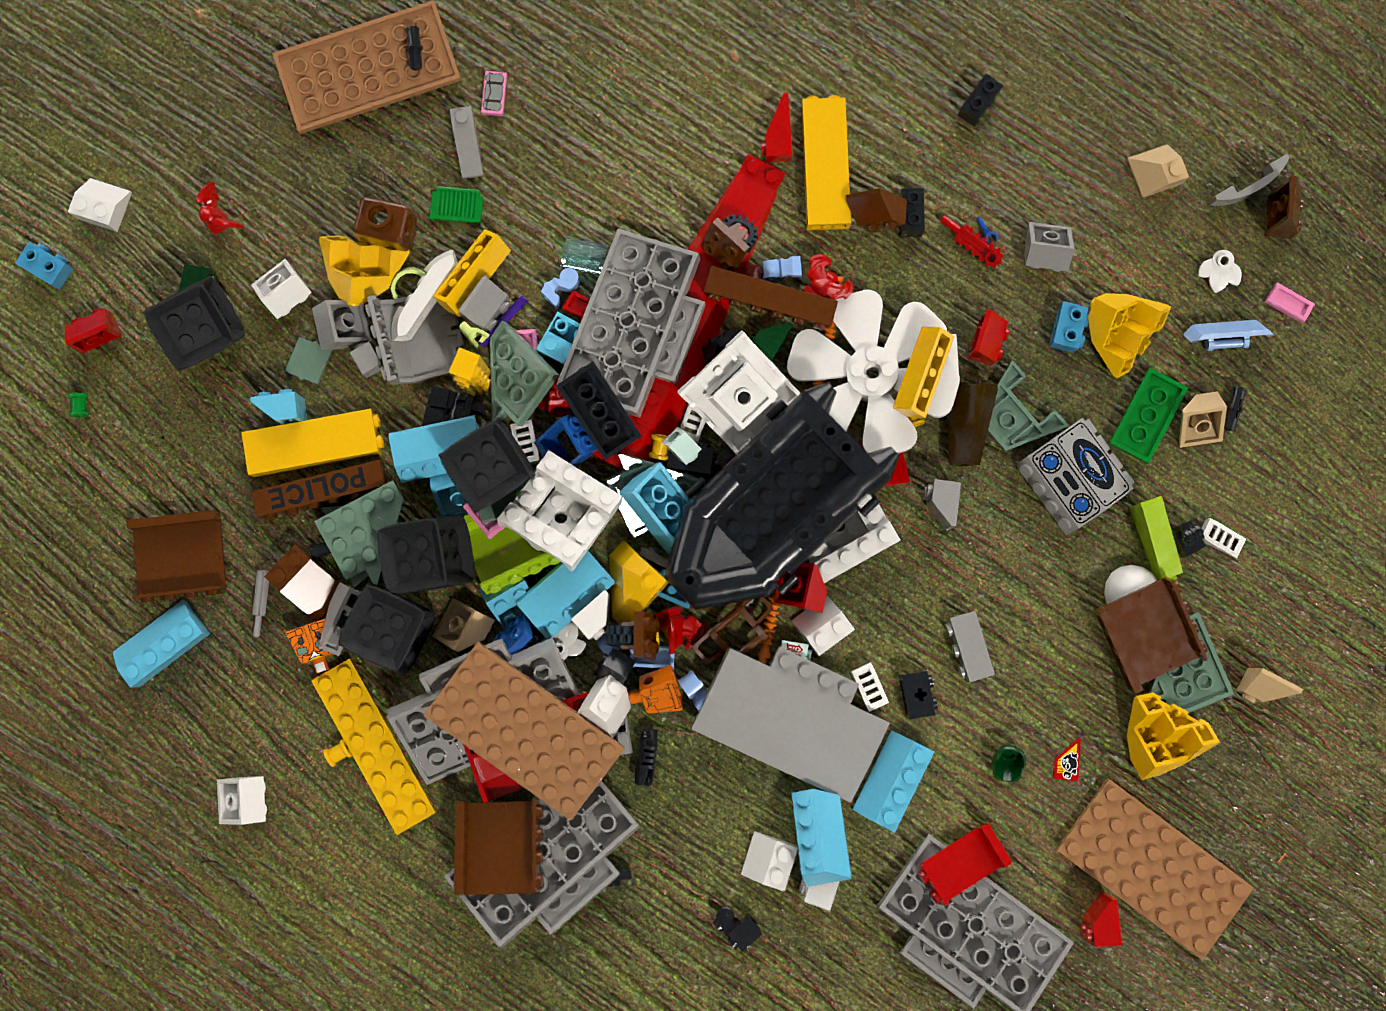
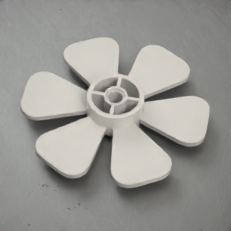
M862 290L852 293L846 300L844 297L837 299L838 304L833 322L855 350V353L852 356L814 329L802 330L797 334L793 342L787 362L788 373L794 380L799 382L847 377V383L834 387L837 393L829 415L847 432L860 401H866L868 405L863 433V447L865 451L870 453L889 446L897 453L908 451L916 444L917 431L907 416L893 409L895 400L891 395L894 391L898 393L907 369H899L898 364L911 358L921 327H941L946 331L947 328L927 306L920 302H911L906 304L900 311L884 348L877 345L883 309L880 295L872 290ZM949 364L944 365L927 413L935 418L944 417L951 411L959 387V373ZM870 371H876L879 375L875 379H870L867 374Z

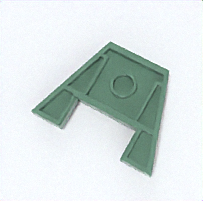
M1013 360L997 384L998 391L988 429V434L1004 452L1069 427L1056 410L1038 423L1011 392V389L1026 378V375Z

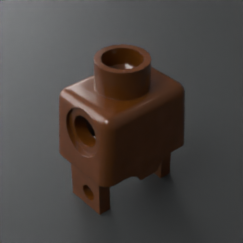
M363 197L360 200L354 224V233L362 243L406 252L409 249H413L417 232V217L406 205ZM377 212L386 213L388 217L383 223L377 224L378 220L374 215Z

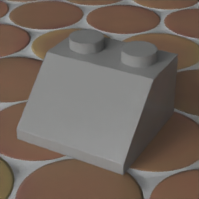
M1029 222L1024 251L1025 266L1035 269L1047 268L1056 272L1068 271L1075 250L1071 227Z
M483 276L458 311L469 324L487 332L488 330L491 331L498 322L496 319L500 313L504 314L510 306V298L491 280Z
M325 300L312 308L321 350L343 349L356 346L361 342H371L363 303H360V306H349L343 300Z
M934 479L927 487H924L923 500H926V507L945 530H950L956 527L961 482Z

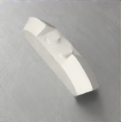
M454 249L440 254L425 267L426 276H422L419 279L417 289L407 297L405 307H398L392 322V341L403 342L413 338L437 302L433 297L434 293L458 264Z

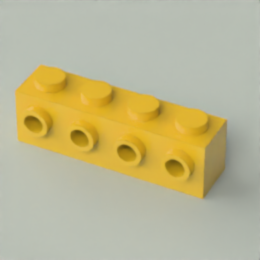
M484 229L437 289L433 297L447 312L460 317L461 314L458 310L481 278L486 276L490 279L511 250L499 235Z
M921 327L893 409L907 417L926 418L955 336L941 327Z
M459 347L449 373L453 377V381L457 382L456 384L463 390L462 392L471 396H475V394L482 396L483 391H487L490 386L491 379L489 377L491 371L480 355Z

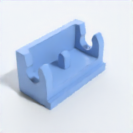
M659 646L656 660L633 657L634 650H630V657L636 660L633 667L664 668L672 665L674 669L675 653L669 654L668 646Z

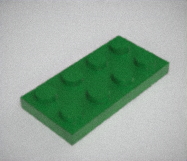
M1149 367L1108 444L1145 464H1149L1188 387Z

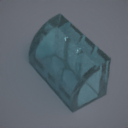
M567 238L562 249L561 268H572L577 271L600 274L608 255L609 245Z

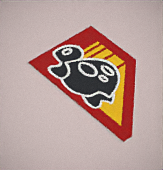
M1081 739L1075 740L1055 758L1053 779L1079 781Z

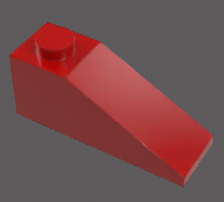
M788 92L783 93L765 135V141L761 143V156H765L766 163L790 162L792 160Z

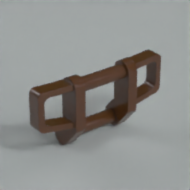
M766 597L760 598L767 607L757 618L745 607L751 600L736 603L733 610L714 626L710 625L692 643L693 650L708 664L726 653L727 648L733 649L719 632L740 614L757 634L737 652L746 655L759 643L768 640L770 636L760 624L773 609L772 604ZM711 636L721 648L707 656L698 646Z

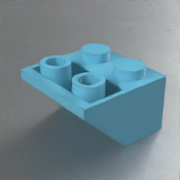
M557 312L536 348L538 354L564 367L580 323Z
M292 389L279 390V394L260 392L257 393L256 397H250L254 405L282 425L307 420L305 399L298 393L292 392Z
M522 577L518 583L508 584L493 594L486 595L481 587L479 589L487 606L503 629L506 630L511 620L523 613L515 602L529 591L531 587L526 578Z

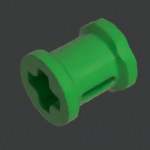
M68 394L71 412H68L69 417H88L89 412H87L86 408L88 394Z

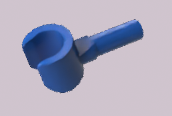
M981 217L977 218L976 220L984 234L983 238L987 237V244L990 243L988 241L989 235L997 242L998 235L995 232L989 231Z

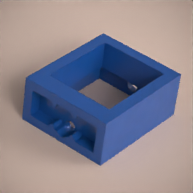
M574 413L560 418L534 442L542 457L548 451H551L576 468L598 450ZM563 430H565L579 453L572 461L556 437Z

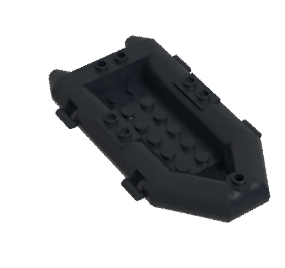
M829 383L802 391L788 406L781 400L766 414L771 422L708 482L700 477L686 491L691 499L682 507L664 578L694 610L767 597L776 589L784 595L799 580L794 572L856 512L859 511L866 517L881 502L875 494L891 480L899 454L891 446L867 453L829 415L837 393ZM786 409L787 411L776 421L775 418ZM706 486L707 488L695 498L694 495ZM868 495L871 496L872 498L862 508H860L859 504ZM788 572L791 576L779 586L777 582Z

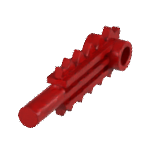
M946 215L942 217L940 222L956 234L954 241L958 242L959 246L965 244V251L972 250V256L979 255V261L985 260L986 267L992 266L995 269L997 265L1003 264L1002 258L1005 255L1001 253V247L994 249V242L987 244V237L981 239L980 232L974 233L973 227H969L968 224L960 227Z

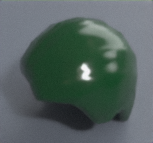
M1010 744L999 747L994 752L991 762L994 777L1005 782H1015L1022 778L1023 769L1026 766L1024 751L1018 746Z

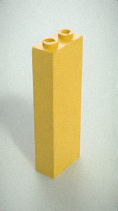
M838 95L828 96L827 98L809 96L806 99H802L801 104L806 229H849L851 225V210L845 199L846 195L850 194L846 100Z
M372 409L241 432L248 475L259 477L382 454L381 448H384V441L382 435H379L378 427L381 426L379 415L375 414Z

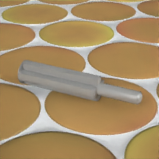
M266 570L257 571L252 611V615H255L253 637L258 638L260 637L262 616L266 614L269 581L264 577L269 572Z

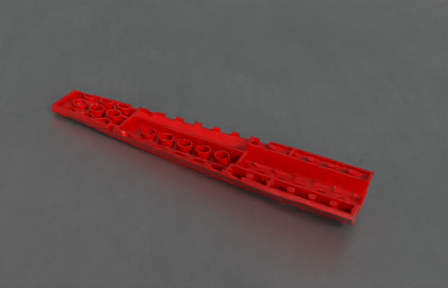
M748 154L739 172L735 174L687 250L699 253L701 260L687 296L704 301L706 306L676 384L655 378L641 417L628 414L642 437L619 452L655 464L660 461L649 457L653 445L652 434L669 436L678 427L688 407V403L677 391L704 369L706 359L702 346L709 344V339L718 336L730 308L728 300L720 299V302L708 299V295L704 294L711 266L722 267L700 245L711 223L717 217L723 221L727 216L730 218L733 214H735V217L738 214L742 215L741 219H744L746 216L749 218L747 222H754L753 227L758 229L756 232L758 233V241L777 197L776 192L786 175L785 172ZM756 243L751 252L747 253L743 258L737 271H735L736 273L744 275ZM598 450L592 454L622 471L625 470L617 453L606 460L603 459Z

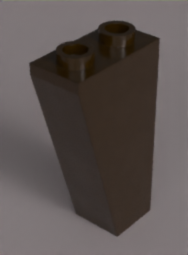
M976 380V384L959 382L954 404L949 412V465L958 467L980 465L998 391V385L989 383V380Z

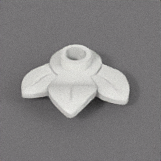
M1219 250L1213 255L1212 259L1206 260L1201 264L1198 276L1209 277L1210 287L1214 293L1223 290L1228 285V282L1238 286L1241 282V269L1234 263V256L1230 251ZM1222 257H1226L1227 262L1224 265H1222L1220 262Z
M570 622L553 637L556 646L563 649L560 653L563 660L568 656L579 655L586 646L584 641L577 639L578 627L574 622Z

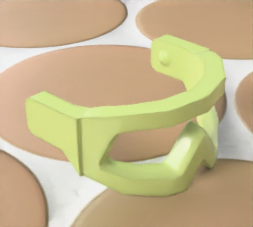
M415 267L400 270L391 285L394 300L398 299L395 286L401 276L407 273H414L422 277L426 276V274L421 269Z
M462 322L459 325L461 332L475 348L479 346L475 341L477 335L482 336L479 340L481 343L490 336L481 329L470 327L466 322Z

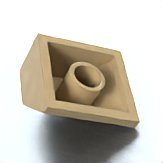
M1168 144L1127 158L1141 198L1182 185L1189 178L1182 157Z
M1218 391L1195 395L1182 410L1179 435L1180 448L1223 441L1227 406Z
M452 598L432 637L459 652L476 644L478 641L485 640L495 620Z
M1247 668L1236 692L1242 694V699L1253 704L1255 702H1266L1300 694L1303 691L1302 688L1264 668Z

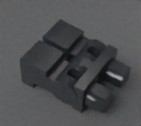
M432 385L427 403L431 408L426 407L421 426L473 416V414L484 417L487 406L477 401L474 397Z

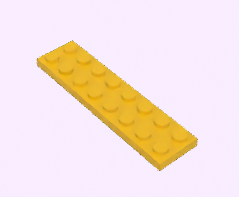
M350 658L311 680L396 835L436 813L435 807L353 660Z

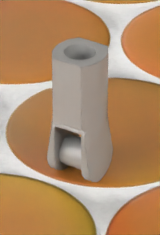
M626 715L621 724L625 725L626 731H617L615 734L616 741L625 747L620 755L633 753L629 723Z

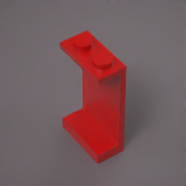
M989 823L981 824L917 865L919 869L917 873L924 884L927 883L932 890L929 893L934 902L946 906L950 904L948 902L950 899L998 868L1007 867L1013 862Z

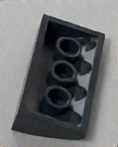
M594 361L556 385L604 460L642 437Z

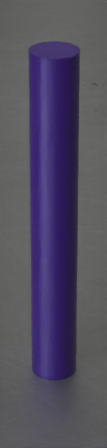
M521 295L498 320L491 331L488 330L487 333L490 336L483 343L478 341V344L484 348L490 342L491 335L501 321L508 323L528 301Z

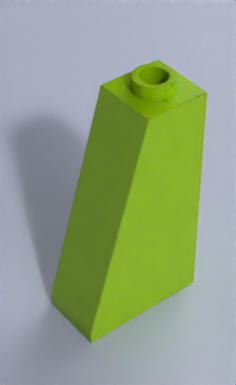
M1162 496L1129 507L1154 576L1157 580L1164 577L1177 580L1176 575L1183 573Z

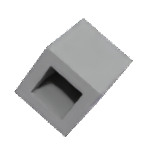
M361 342L350 352L362 375L366 378L381 371V367H384L383 362L378 358L377 352L370 342Z

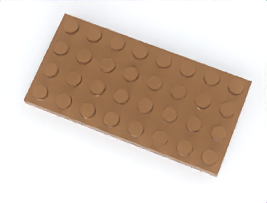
M434 0L272 53L297 130L300 134L461 81ZM410 26L420 28V43L423 46V50L421 51L422 69L418 71L410 69L408 51H406V46L408 45L406 28Z
M479 641L424 714L426 718L570 821L625 749L615 739Z
M1108 778L1055 849L1201 960L1208 954L1254 889L1253 886Z

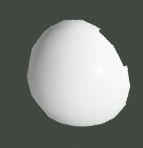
M1127 565L1119 567L1110 574L1106 581L1104 591L1106 602L1108 604L1157 581V578L1152 572L1141 566Z

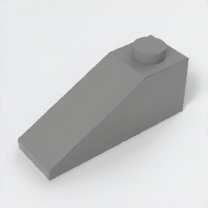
M472 107L450 109L462 178L484 176L475 115Z
M339 582L329 604L318 648L337 656L340 655L343 648L338 645L339 638L345 622L361 593L359 590Z

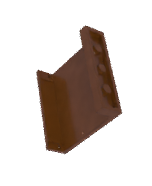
M210 510L126 520L127 529L133 530L138 595H132V599H139L141 603L154 602V598L162 597V600L166 601L175 600L176 595H184V598L198 597V593L206 592V596L219 595L220 590H227L220 512Z
M1169 577L1159 579L1094 610L1128 689L1135 694L1143 691L1142 684L1197 658L1204 661L1208 660L1206 656L1207 647L1197 635L1199 632L1198 626L1194 620L1190 619L1188 614L1190 608L1187 602L1182 600L1180 596L1182 592L1181 587L1176 580L1174 581Z
M539 800L490 803L459 801L455 803L454 895L540 893V888L543 887V874H540V864H543V851L540 850V841H543L544 836L543 828L540 827V818H543L544 810Z

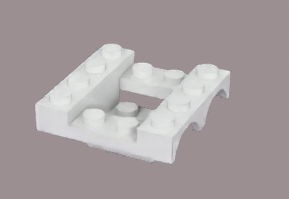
M742 330L725 345L726 348L700 373L692 377L677 391L736 454L771 422L766 414L781 400L788 406L800 394ZM742 364L744 365V366H743L738 372H736L717 392H715V393L711 396V394H712L725 380H727ZM743 391L748 392L750 396L746 403L738 402V395ZM784 409L775 420L777 421L787 410Z
M548 451L537 465L536 475L531 477L513 503L510 502L498 517V525L515 531L526 539L533 548L551 554L561 561L569 571L573 572L622 504V496L551 451ZM555 486V490L552 492V494L549 496V498L546 500L544 505L541 507V509L534 517L533 514L536 512V510L539 508V506L542 504L547 495ZM563 514L567 517V520L564 523H557L555 517Z
M868 495L859 504L860 508H862L872 497ZM878 504L866 517L859 511L858 514L856 512L845 523V529L834 533L808 560L811 564L818 566L822 579L826 583L899 542L900 538Z

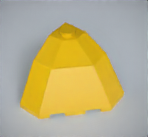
M344 236L319 237L328 280L338 298L347 302L349 306H360V303H368L367 297L379 296L386 291L409 255V250L404 252L360 241L356 243Z
M1105 293L1091 301L1089 306L1091 310L1088 315L1091 341L1114 377L1119 378L1131 370L1136 355H1142L1150 345L1151 341L1148 340L1150 336L1156 331L1159 332L1164 326L1171 306L1129 294Z
M625 540L609 555L610 576L616 582L611 586L612 618L620 625L621 622H634V611H644L669 583Z
M1153 692L1136 696L1133 700L1127 740L1131 762L1141 780L1156 777L1178 768L1219 744L1220 741L1210 724L1201 718L1199 720L1194 719L1188 715V711L1175 704L1169 705L1160 700L1161 696Z

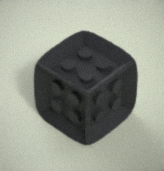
M212 276L176 292L144 311L150 330L169 361L178 371L191 367L217 354L232 343L241 340L245 335L235 310Z
M496 417L494 421L479 427L448 447L444 452L438 454L450 479L475 513L498 501L521 486L530 477L536 475L523 450L500 417Z
M462 516L420 519L389 525L378 530L379 559L387 592L393 595H403L473 582L475 577L474 557L468 526Z
M368 583L358 596L345 622L338 645L377 666L395 671L401 675L407 674L425 644L433 626L436 613L404 596L393 595L376 584Z

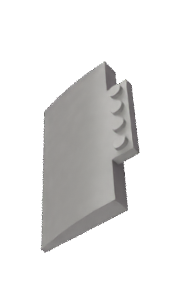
M617 229L557 384L594 361L626 412L640 418L655 378L676 384L706 306L704 301L687 296L701 260L699 253Z
M502 638L485 645L559 700L564 701L580 695L553 638L513 655L509 653ZM469 653L419 674V679L426 693L387 709L390 724L426 785L470 766L463 743L424 716L425 712Z
M778 646L770 666L731 648H727L691 729L826 792L838 794L840 798L851 803L890 723L851 705L859 686L858 683Z
M602 780L571 821L537 796L534 798L540 801V805L543 806L544 810L543 818H540V827L543 828L544 834L543 841H540V850L543 851V864H540V874H543V887L540 888V893L459 896L499 947L503 948L536 918L552 935L621 875L607 856L636 832L640 825ZM453 868L444 877L454 889Z
M928 834L876 906L877 909L911 934L899 953L971 1008H975L984 992L987 991L1013 1011H1030L1074 942L988 877L981 879L948 901L950 904L946 906L939 903L936 904L929 893L932 891L927 883L924 884L918 876L917 872H919L917 865L946 846Z

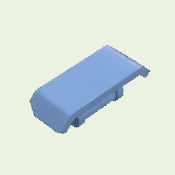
M1258 320L1194 324L1183 334L1191 343L1205 340L1206 351L1235 347L1249 348L1250 336H1275ZM1241 337L1240 339L1214 340L1218 338Z

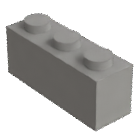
M976 611L948 618L945 628L948 636H952L954 641L952 651L955 658H959L961 666H958L961 678L965 679L966 682H973L995 675Z

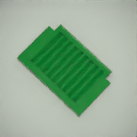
M437 186V192L432 191L429 219L481 224L484 197L480 196V190Z

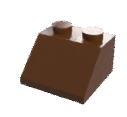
M881 188L846 195L845 199L857 225L865 228L867 232L876 233L879 232V229L894 230L896 226L905 225L907 199Z

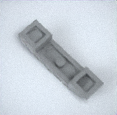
M1286 154L1262 170L1265 177L1238 193L1234 186H1231L1214 196L1208 202L1209 205H1229L1253 196L1279 175L1290 158L1289 155Z

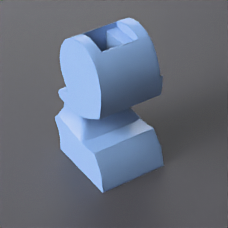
M800 256L761 262V267H763L762 280L780 282L787 276H791L792 280H802Z
M566 268L560 273V279L554 277L551 281L544 283V287L541 290L542 296L556 310L560 307L561 301L556 292L558 290L571 293L572 290L575 291L580 282L578 273L572 268Z
M691 670L677 681L687 696L693 700V704L699 711L708 691Z

